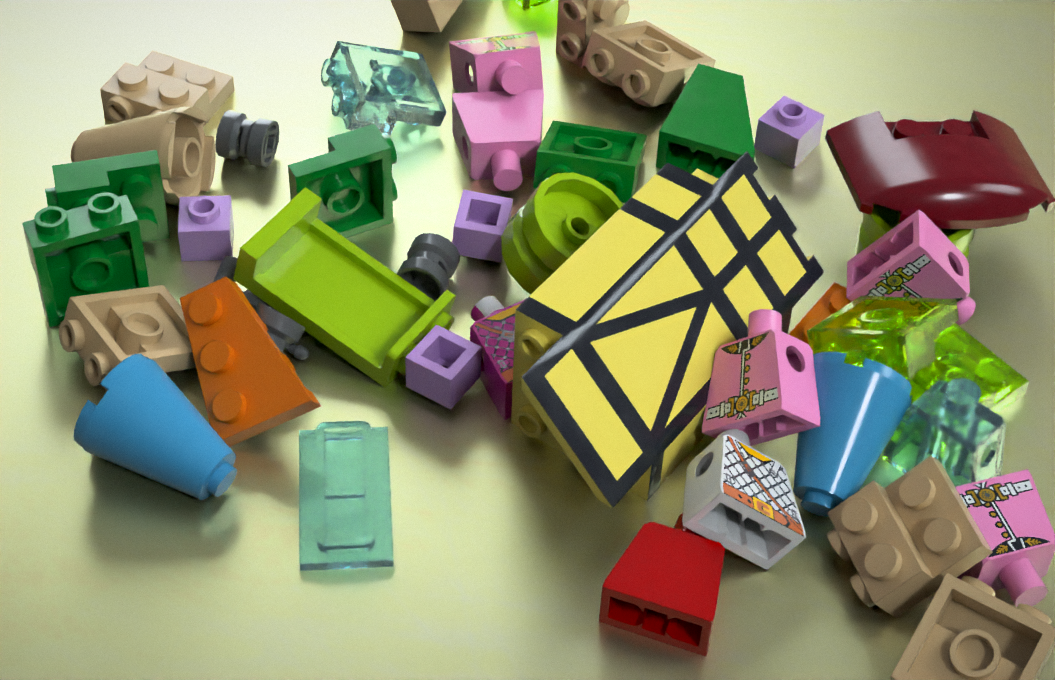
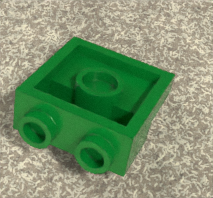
M553 120L537 150L533 188L536 189L541 182L554 174L574 172L595 179L610 189L622 203H626L634 195L637 187L638 173L645 154L647 135Z
M375 124L328 137V153L288 165L290 201L305 187L322 199L317 218L343 237L348 238L393 223V201L398 199V192L392 177V164L397 162V154L390 136L387 134L382 135Z
M157 150L52 165L55 187L45 188L48 207L57 206L66 211L87 205L88 200L98 193L109 192L118 197L127 195L139 220L142 243L170 239Z
M109 192L93 195L85 206L66 211L57 206L45 207L35 214L34 219L22 222L30 262L37 278L44 315L50 328L60 325L64 320L70 297L150 287L139 220L127 195L118 197Z

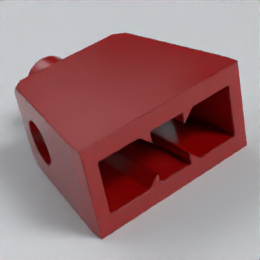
M683 513L678 516L674 528L656 522L645 523L603 583L599 622L707 657L716 612L725 547L720 542L707 539L683 526Z

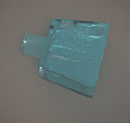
M956 378L950 382L937 381L906 410L883 452L882 459L905 474L932 455L942 463L955 487L1002 476L1006 423L1000 415L979 402L981 390L975 382L965 378Z

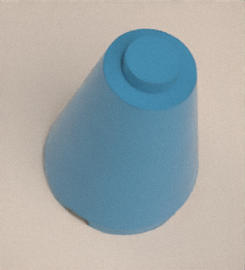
M840 352L813 354L820 410V427L799 432L797 437L793 492L802 500L801 506L805 510L829 517L828 512L859 491L909 410L913 395L910 396L911 384L897 371L867 358L864 359L862 367L846 364L844 361L847 353Z
M134 354L113 368L100 383L108 391L98 405L88 400L81 410L73 437L74 441L86 452L200 500H204L212 494L219 497L230 487L237 475V469L233 467L236 454L157 362L142 354Z

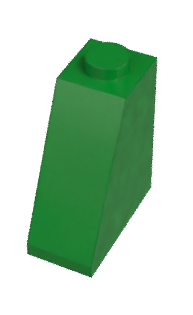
M698 63L659 130L656 168L661 169L665 164L670 163L690 174L699 169L719 179L746 151H748L754 161L755 148L744 79L742 75Z

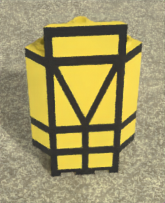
M748 151L719 179L699 169L690 174L670 163L665 164L515 310L511 423L526 435L538 438L563 452L572 461L597 499L611 508H614L628 491L648 501L706 435L702 433V423L715 353L721 345L748 337L749 314L759 309L779 312L782 315V332L788 334L792 308L824 273L815 256L806 257L792 235L797 228L776 195L767 197L754 177L753 173L758 167Z

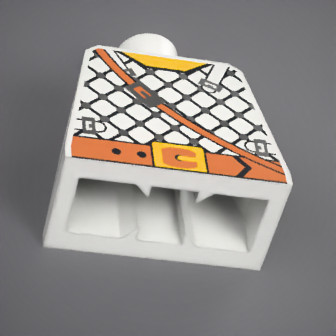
M730 429L720 433L709 446L689 463L686 469L682 516L683 526L707 539L720 542L726 549L766 570L806 539L805 529L786 469L781 463L751 447L749 436L744 431Z

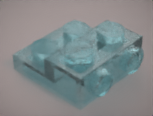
M337 40L330 58H326L322 64L321 83L324 87H331L333 91L331 102L332 114L335 117L343 118L347 130L375 124L382 135L387 134L391 136L397 121L410 125L423 124L440 127L446 116L447 111L423 54Z

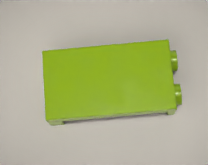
M305 187L240 247L234 280L281 314L304 326L306 332L386 388L399 373L406 376L405 357L435 325H439L447 330L451 328L455 318L450 315V311L456 295L446 290L434 301L317 218L322 199Z

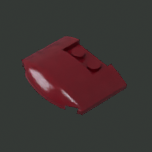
M973 110L970 121L947 119L945 121L902 119L897 122H885L880 111H876L843 122L826 132L825 140L859 212L868 215L872 214L874 203L899 211L900 219L898 223H901L917 210H920L938 228L980 229L1023 222L1029 216V209L1041 204L1044 211L1047 212L1053 209L1055 204V198L1014 129L1004 122Z

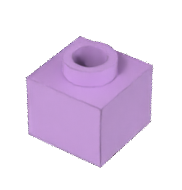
M783 96L758 119L754 148L795 168L819 145L824 115L800 102Z
M463 190L454 223L452 243L457 247L460 255L501 263L503 257L501 236L511 220L512 198Z
M231 195L180 197L178 239L181 261L223 260L225 256H233L234 219Z
M435 325L405 357L406 387L451 410L481 376L482 347L439 325Z

